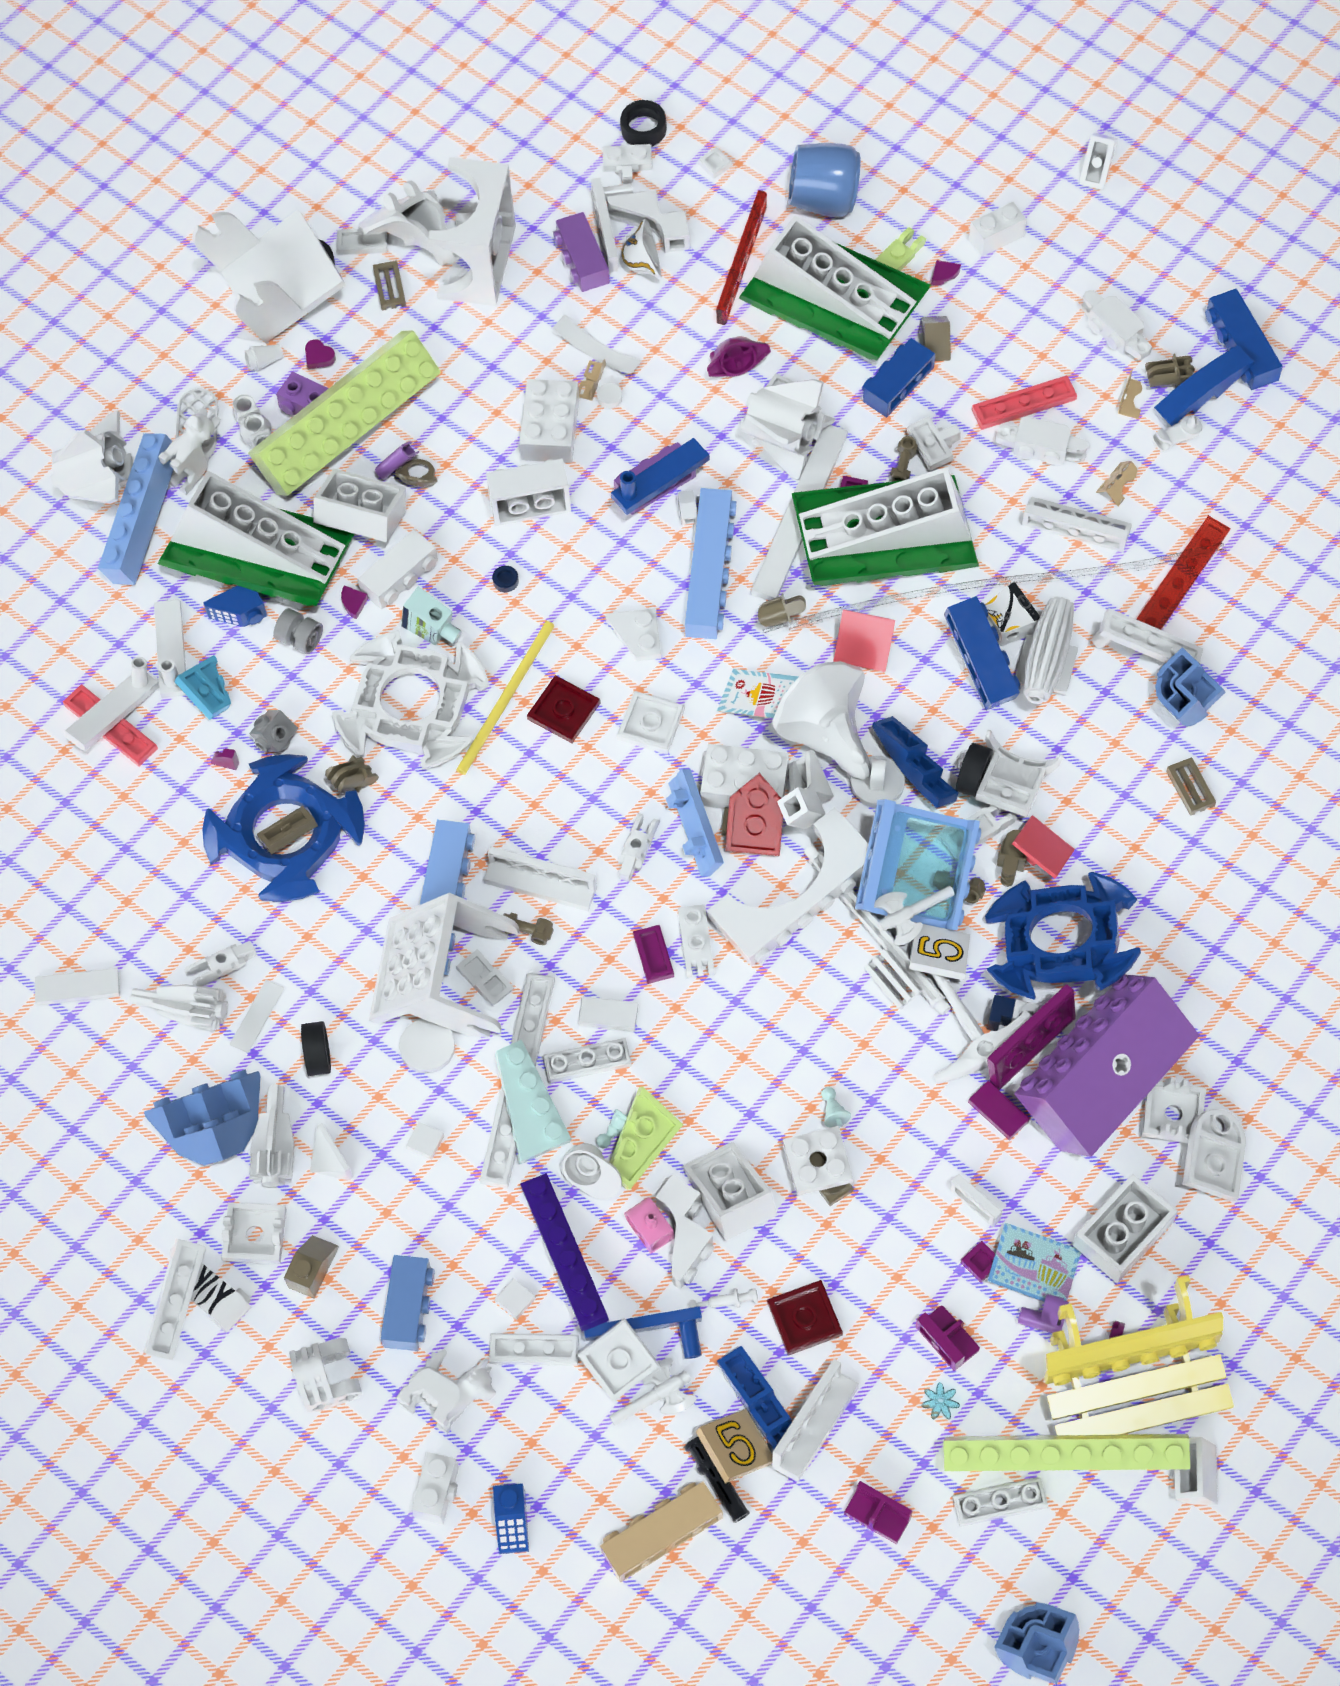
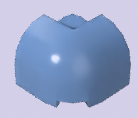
M1183 647L1156 674L1158 676L1155 685L1156 696L1162 705L1186 727L1193 726L1209 715L1207 710L1226 693L1205 672L1201 664Z
M1036 1602L1034 1606L1025 1607L1017 1613L1013 1611L994 1646L997 1656L1009 1669L1029 1680L1034 1676L1057 1685L1067 1662L1072 1663L1076 1653L1080 1632L1077 1616L1069 1611Z

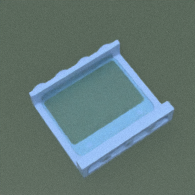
M887 799L877 800L855 909L887 916L888 913L883 909L874 908L875 901L884 894L890 892L906 893L907 897L902 902L903 907L947 886H951L955 893L954 896L913 916L910 920L935 927L958 930V926L962 924L964 919L963 901L967 898L970 890V883L968 882L969 872L973 870L976 857L973 855L974 848L981 837L980 821L965 820L904 806Z

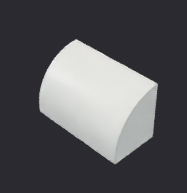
M1202 1436L1189 1438L1190 1469L1174 1470L1175 1500L1192 1505H1218L1217 1445Z

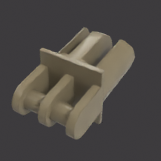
M1174 353L1172 359L1146 362L1145 369L1150 387L1173 384L1175 388L1178 387V385L1192 376L1195 371L1194 366L1191 365L1192 357L1189 355L1176 357Z
M782 593L780 597L763 602L759 606L758 620L765 627H773L788 621L792 623L791 616L805 611L806 599L801 595L785 599Z
M354 755L351 756L348 762L331 766L325 771L327 779L331 780V784L338 792L354 788L359 793L362 787L374 784L379 778L376 773L371 772L372 768L369 765L364 764L365 760L362 757L356 758Z
M1012 830L1007 833L998 854L997 866L1002 867L1000 882L1005 887L1013 885L1017 871L1024 872L1027 856L1012 845L1020 830Z

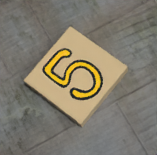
M747 1409L700 1426L696 1430L699 1439L725 1483L772 1465L773 1454Z

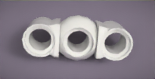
M240 394L236 396L232 405L236 420L240 425V436L253 449L271 435L272 426L270 421L264 415H261L260 409L256 406L255 400L251 395Z

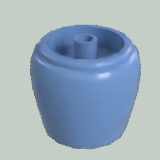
M841 143L796 145L789 181V205L829 217H843L853 212L860 178V153L856 152L853 146Z

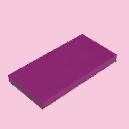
M1067 984L1064 985L987 1058L990 1082L998 1090H1001L1076 1019L1073 988Z

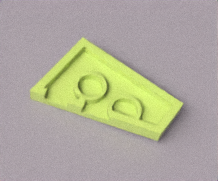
M643 1086L638 1088L610 1159V1163L620 1172L622 1186L626 1190H631L683 1126Z

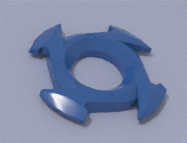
M275 755L248 763L252 773L259 775L232 806L226 822L221 820L210 808H207L205 811L202 827L203 845L210 865L220 861L221 855L228 852L230 857L255 875L271 882L258 894L261 901L286 902L300 900L320 893L315 880L310 878L335 851L341 840V831L343 830L356 845L360 846L363 842L365 829L364 812L357 791H346L345 797L338 799L309 779L292 774L299 767L307 763L308 757L305 755ZM280 804L303 806L312 815L318 826L313 829L311 838L302 848L288 854L273 853L271 855L257 843L254 836L255 826L265 811Z
M1095 872L1088 873L1093 892L1086 890L1085 885H1066L1031 890L1030 885L1024 880L1007 890L994 902L985 915L986 923L1005 922L1006 957L1008 961L1002 966L994 964L987 968V971L998 984L1012 993L1033 1000L1036 999L1031 980L1043 983L1095 980L1096 989L1102 991L1126 974L1141 954L1139 947L1117 953L1120 943L1117 912L1123 908L1129 910L1136 903L1137 898L1126 886L1111 877ZM1075 912L1086 917L1092 924V932L1087 941L1072 951L1064 953L1046 952L1038 948L1031 940V934L1036 924L1044 917L1053 913Z

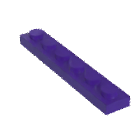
M547 1173L520 1183L581 1331L583 1332L608 1322L607 1312Z

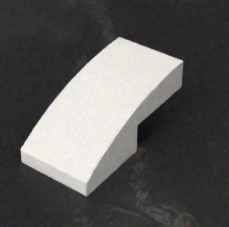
M478 948L456 965L459 973L492 1006L514 990L512 984L497 967L494 968Z

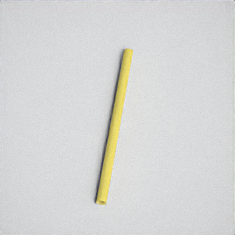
M545 621L458 765L456 769L458 773L466 775L555 627L552 622Z

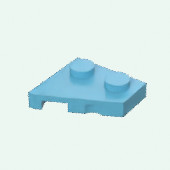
M215 655L181 673L174 681L209 720L226 711L231 705L229 694L224 688L223 676L218 674L216 668L218 661Z

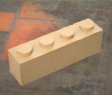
M704 1481L698 1485L695 1482L687 1485L680 1491L681 1495L671 1501L670 1498L661 1501L655 1506L654 1509L656 1511L646 1517L644 1514L637 1516L630 1521L629 1528L621 1533L618 1530L614 1531L603 1539L604 1543L600 1545L601 1553L620 1583L723 1519V1511Z

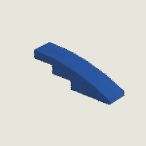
M1237 345L1195 372L1161 400L1154 409L1170 426H1173L1191 410L1196 413L1213 396L1216 398L1220 397L1255 364V361Z
M894 716L873 722L872 728L901 772L936 808L957 801L959 792L941 778L943 768L926 755L928 745Z
M741 1345L717 1360V1364L774 1451L791 1425L792 1420L776 1398L772 1387Z

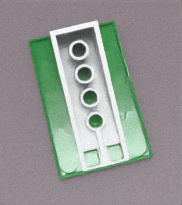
M794 215L768 249L754 277L738 299L771 316L773 314L799 328H805L840 347L844 346L869 360L878 361L927 293L931 284L833 242L797 215Z
M948 467L901 481L791 493L814 586H828L853 581L859 583L895 576L907 577L938 571L943 573L980 567L955 475L950 474Z
M207 470L157 564L195 577L200 575L227 585L235 584L274 598L279 596L306 606H317L354 534L314 523L313 517L276 508Z

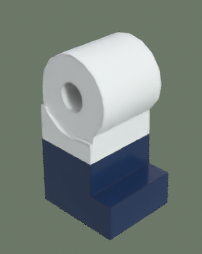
M994 994L987 1030L998 1031L999 1025H1009L1025 1010L1034 1015L1040 1007L1026 1001Z

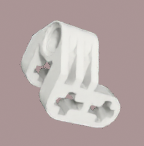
M335 1338L319 1344L316 1342L310 1347L304 1346L300 1350L289 1351L294 1377L304 1407L308 1413L320 1412L354 1401L362 1396L363 1393L358 1379H347L330 1385L324 1365L342 1360L350 1355L351 1352L346 1338Z

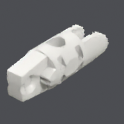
M637 813L618 860V863L622 864L619 871V878L621 880L630 882L635 869L641 870L661 820L653 818L647 833L639 831L644 821V814Z
M251 941L238 946L233 944L184 967L187 975H193L208 968V972L201 974V976L196 977L192 981V985L202 987L219 979V977H223L245 966L246 961L257 956L256 949Z

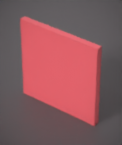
M843 609L833 661H842L850 665L886 672L896 620Z
M1033 815L1012 842L1013 846L1027 856L1026 861L1032 866L1037 864L1054 879L1075 850Z

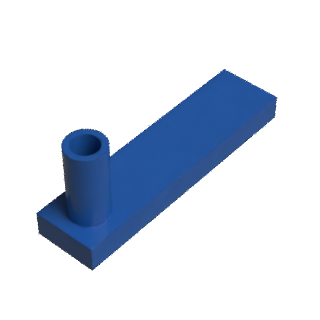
M692 438L638 475H635L632 471L622 472L620 475V487L611 492V498L628 515L710 461V454L695 438Z
M700 1306L626 1319L636 1333L679 1326L684 1358L693 1359L702 1356L696 1324L697 1322H702ZM621 1320L605 1322L585 1330L586 1342L596 1340Z

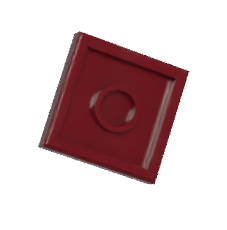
M555 675L526 716L528 721L573 744L601 704V700Z
M822 1280L767 1299V1305L788 1356L843 1336V1331Z

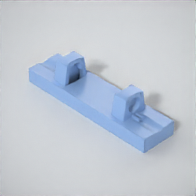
M681 769L668 783L671 794L666 798V802L669 808H676L681 818L688 841L682 845L685 855L694 856L701 877H710L724 861L691 769Z

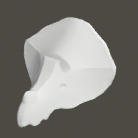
M408 180L403 184V190L407 194L406 197L397 199L394 193H387L382 199L384 207L375 211L358 224L359 229L363 231L364 235L375 232H388L401 238L404 241L402 246L417 245L425 248L434 255L440 266H444L446 263H455L461 259L460 256L447 249L429 245L428 236L430 230H447L444 211L435 191L427 190L421 192L413 180Z
M842 661L820 663L800 675L784 694L774 715L773 727L783 738L804 744L814 751L832 757L840 768L845 770L850 776L862 780L869 777L871 771L870 761L859 738L855 718L857 703L865 682V674L860 667Z

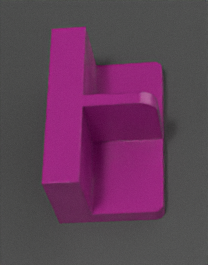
M943 1305L939 1306L930 1315L925 1312L916 1319L915 1328L954 1372L980 1351L979 1345L963 1328L964 1322L961 1319L957 1321Z
M862 1481L858 1482L856 1492L844 1511V1515L896 1545L911 1521L913 1513L908 1507Z

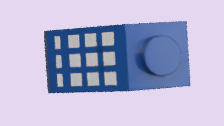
M238 585L203 602L209 619L240 627H246L250 624L255 625L268 616L258 592Z
M523 1483L493 1486L499 1555L529 1552L526 1492Z

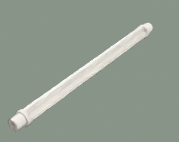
M810 845L805 849L804 853L810 859V864L820 872L824 854L822 851H818L814 845ZM852 889L846 894H840L841 899L884 949L889 951L922 990L921 993L929 1001L932 1008H936L941 1015L948 1013L951 1010V1006L947 1003L946 997L940 993L923 972L909 969L910 956L901 946L893 944L895 939L888 930L880 931L877 925L879 921L877 917L871 912L855 909L857 894Z

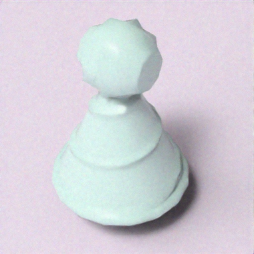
M830 1086L825 1087L821 1092L823 1100L827 1101L824 1124L830 1128L835 1126L840 1128L850 1120L851 1113L846 1111L835 1100V1089Z
M618 1109L614 1110L607 1133L596 1137V1144L600 1148H608L611 1145V1138L621 1134L629 1112L625 1115Z

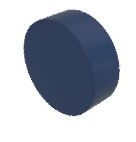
M504 565L498 567L493 572L492 580L495 589L508 593L517 588L519 576L515 568Z

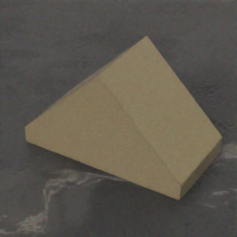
M947 316L921 317L923 345L935 353V362L951 361L950 321Z

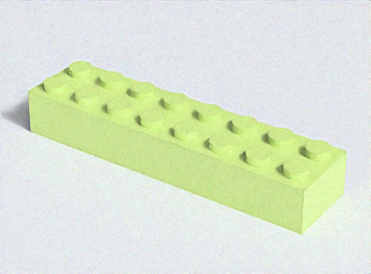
M414 330L401 331L250 450L248 454L275 493L288 496L442 372Z

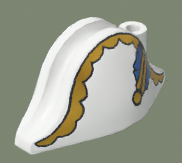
M643 219L635 233L625 237L626 242L622 247L621 258L623 263L633 272L652 274L659 279L662 278L656 244L649 222Z

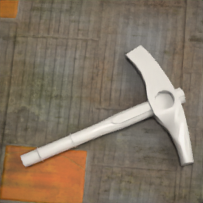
M931 974L972 1040L971 1044L957 1060L946 1069L933 1074L937 1084L958 1079L987 1068V1058L1032 1015L1025 1010L1009 1025L998 1031L984 1034L971 1012L950 984V980L944 976Z

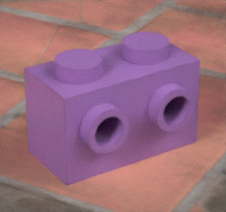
M292 371L276 393L279 408L288 415H296L329 388Z

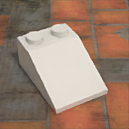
M734 1141L683 1165V1169L692 1186L701 1193V1202L726 1241L778 1216L772 1191Z

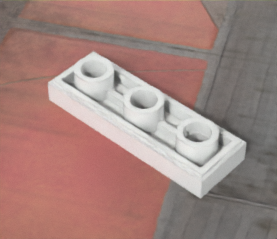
M626 1037L543 1054L549 1084L632 1067ZM586 1057L592 1058L590 1061L583 1060Z
M1041 1477L953 1495L952 1497L959 1527L1048 1509L1049 1507ZM1001 1497L1006 1501V1504L999 1505L995 1499Z

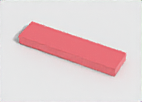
M1068 375L974 404L972 405V412L980 429L984 430L1077 400V393Z
M81 684L63 701V704L80 718L101 699ZM124 718L102 736L138 767L158 750L157 745Z

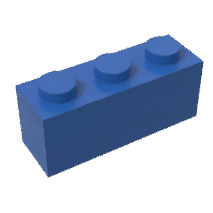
M910 338L905 344L899 345L894 356L889 361L886 360L882 363L878 373L873 378L869 377L862 387L863 402L887 418L934 369L935 353L913 338Z

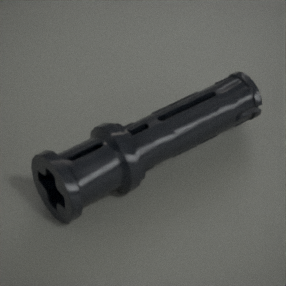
M697 1436L684 1446L685 1451L690 1452L698 1465L697 1471L699 1474L706 1475L731 1516L733 1523H737L750 1514L749 1510H747L732 1483H725L699 1437Z

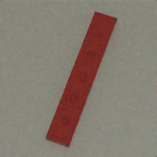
M757 191L716 308V324L724 326L727 324L767 210L766 191Z
M1208 515L1136 620L1163 630L1221 546L1231 528Z

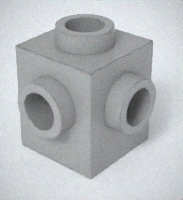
M268 710L255 720L254 728L249 734L255 739L254 744L263 752H280L290 744V738L297 731L298 727L281 710Z

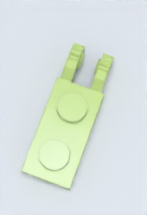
M909 227L875 260L901 271L925 245L926 238L922 235L919 236L909 248L905 244L913 237L915 232L914 229Z

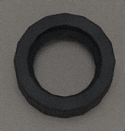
M637 100L628 104L622 110L620 116L622 137L630 145L651 144V147L660 143L665 137L667 130L664 109L659 104L650 100ZM643 116L651 117L658 122L656 127L648 131H637L631 128L629 123Z
M971 743L959 771L955 788L957 792L976 798V793L992 759L993 750L991 748Z
M324 1021L301 1024L302 1049L308 1076L331 1073L330 1049Z

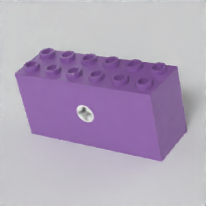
M1124 974L1117 982L1113 983L1112 987L1104 995L1095 1000L1092 1009L1076 1021V1026L1071 1032L1058 1041L1057 1047L1051 1054L1041 1059L1039 1067L1022 1080L1020 1088L1014 1093L1060 1151L1092 1157L1200 1036L1155 977Z

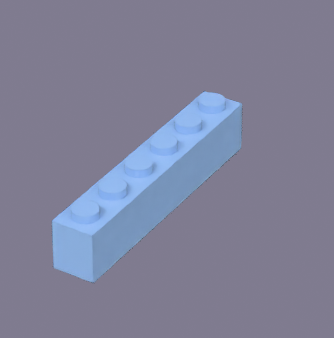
M143 433L98 569L113 584H136L174 470L170 466V460L163 465L158 457L172 443V440L166 434Z
M701 488L685 618V637L717 640L718 630H723L724 614H720V608L726 607L727 591L722 590L723 584H728L729 568H725L726 561H731L732 546L728 545V539H733L734 523H730L731 516H736L737 501L732 500V490Z
M437 819L420 905L447 893L464 899L465 883L462 882L464 875H468L470 869V859L467 856L468 851L473 850L475 844V834H471L469 823ZM455 933L451 934L449 950L454 949ZM449 958L446 960L444 975H448L450 971L451 960Z

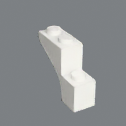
M656 190L607 196L608 212L611 220L638 227L640 222L646 219L649 222L651 231L661 239L665 253L690 250L689 230L685 211H672L660 214Z
M811 749L789 764L790 793L777 801L786 824L802 829H807L826 813L822 804L834 797L817 755Z
M671 1175L655 1199L656 1206L671 1218L676 1228L671 1274L673 1285L681 1290L685 1283L689 1285L698 1273L697 1266L701 1260H708L715 1246H713V1234L689 1219H694L702 1208V1204H700L701 1193L676 1176Z

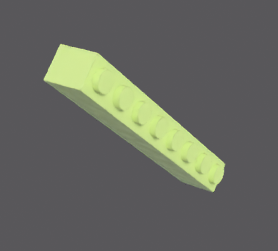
M1189 1434L945 1436L943 1440L944 1471L1190 1469Z

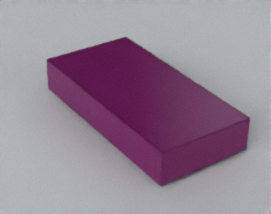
M660 924L633 931L647 984L674 978V971Z
M987 1081L968 1099V1103L1009 1141L1030 1121V1118L990 1081Z

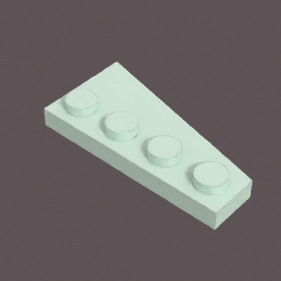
M519 1040L496 1050L495 1057L502 1088L505 1092L506 1107L511 1119L512 1134L517 1146L519 1165L570 1143L572 1138L523 1041Z

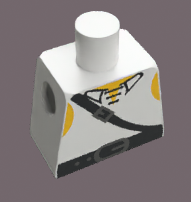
M1015 581L1011 582L985 603L988 610V622L990 626L996 628L1000 645H1007L1026 638L1027 635L1034 634L1040 615Z

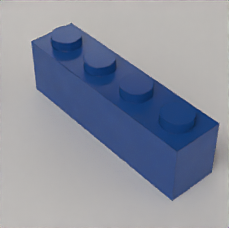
M1235 288L1210 297L1207 309L1205 310V316L1208 323L1213 324L1216 329L1219 342L1224 343L1228 351L1239 345L1255 361V364L1241 376L1244 383L1247 382L1251 391L1279 381L1283 366L1238 289Z
M977 596L947 607L944 617L985 710L987 711L1015 700L1020 693V682L1015 674L1012 675L1008 667L1010 665L1009 657L1005 650L1001 651L997 642L999 641V635L996 628L990 626L988 622V610L985 604L980 602Z

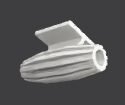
M1054 596V598L1051 597L1048 600L1036 624L1033 636H1026L1016 676L1020 684L1024 685L1023 693L1030 702L1035 704L1048 701L1053 692L1066 695L1079 647L1070 645L1073 634L1075 606L1073 602L1064 597Z

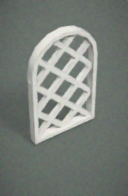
M195 388L185 392L180 397L177 405L175 439L179 437V431L182 434L185 432L182 428L188 417L183 413L189 408L195 412L193 415H196L200 410L208 408L212 411L207 416L209 419L213 416L215 418L218 417L219 406L213 392L203 388ZM205 394L211 396L212 399L206 402L202 399V397ZM193 395L195 399L188 403L185 399ZM199 400L204 405L197 410L192 405ZM214 401H215V409L210 406ZM182 402L186 405L183 409H181ZM180 416L185 420L181 425ZM218 427L214 431V439L210 438L208 439L209 441H204L202 446H208L213 441L217 443Z

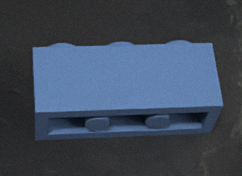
M393 1255L380 1338L383 1348L419 1351L420 1342H425L426 1325H423L424 1314H429L431 1297L427 1296L428 1286H433L435 1269L431 1268L428 1258Z

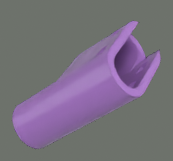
M408 441L392 452L375 467L376 474L381 479H386L395 470L412 460L419 453V451L415 452L410 446L413 442Z
M1047 1294L1042 1312L1022 1306L1017 1323L1049 1333L1062 1331L1065 1319L1059 1320L1057 1314L1059 1307L1069 1304V1302L1065 1301L1062 1297Z

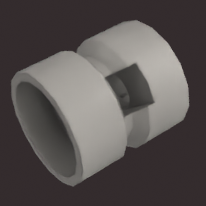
M287 608L276 621L273 637L286 645L292 644L293 648L298 651L310 654L317 647L321 639L323 625L309 617L304 619L303 614Z

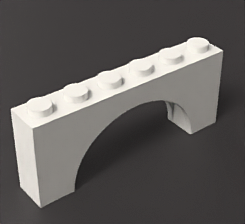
M835 807L814 823L815 834L819 837L824 847V859L817 878L802 895L780 906L758 908L745 905L727 893L707 909L710 921L751 967L757 962L758 964L764 962L771 955L770 951L778 945H785L797 929L807 927L813 921V916L821 910H828L834 904L835 898L842 893L850 892L856 886V881L861 878L868 842Z

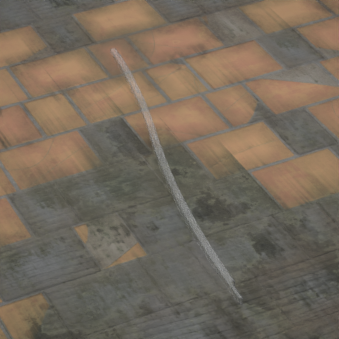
M1222 543L1120 564L1006 576L920 589L792 620V623L788 621L763 629L762 633H764V638L784 632L785 626H788L789 632L841 618L843 609L861 613L928 598L1006 587L1013 581L1017 585H1028L1142 571L1208 557L1212 554L1226 551V545Z

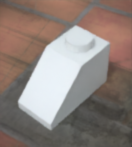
M1095 132L1091 135L1079 182L1080 185L1104 190L1113 161L1117 137Z

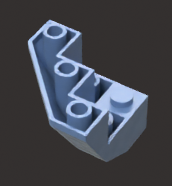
M246 1069L230 1074L231 1080L211 1087L208 1086V1083L191 1088L192 1094L170 1101L169 1097L162 1098L153 1102L154 1108L144 1111L145 1117L178 1155L204 1166L223 1161L243 1152L254 1134L259 1111L260 1073L256 1071L247 1074Z

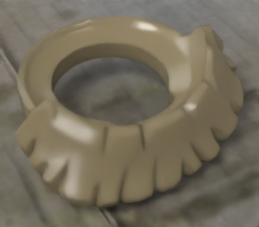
M423 459L410 460L402 468L395 471V475L408 485L428 487L438 482L433 465ZM421 464L426 466L429 471L418 478L410 476L408 469L413 465Z

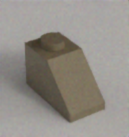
M312 1235L296 1251L284 1275L288 1289L315 1299L338 1251L339 1245Z

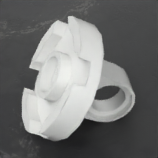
M881 755L868 757L871 771L867 779L862 780L851 776L850 780L853 795L855 794L864 806L876 809L877 800L887 799L895 801L897 798L899 799L905 787L904 774L891 758Z

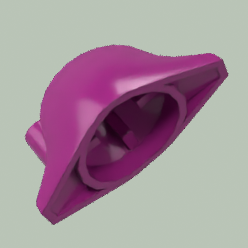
M744 336L728 338L721 342L715 351L710 353L711 362L706 368L709 377H734L745 374L771 352L768 343L753 341Z

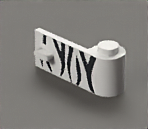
M201 1262L191 1301L201 1308L216 1326L227 1333L252 1308L249 1304L252 1299L240 1287L237 1290L233 1289Z

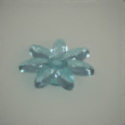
M939 1382L936 1392L930 1389L924 1390L926 1396L931 1400L923 1402L921 1407L925 1409L933 1408L931 1412L932 1420H935L940 1412L946 1419L950 1420L951 1412L949 1408L956 1409L960 1407L958 1402L950 1400L956 1394V1389L954 1388L945 1392L943 1384Z

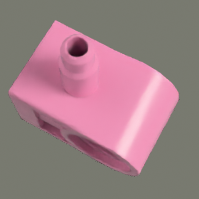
M647 1197L624 1212L630 1227L650 1254L674 1239L673 1228L651 1198Z

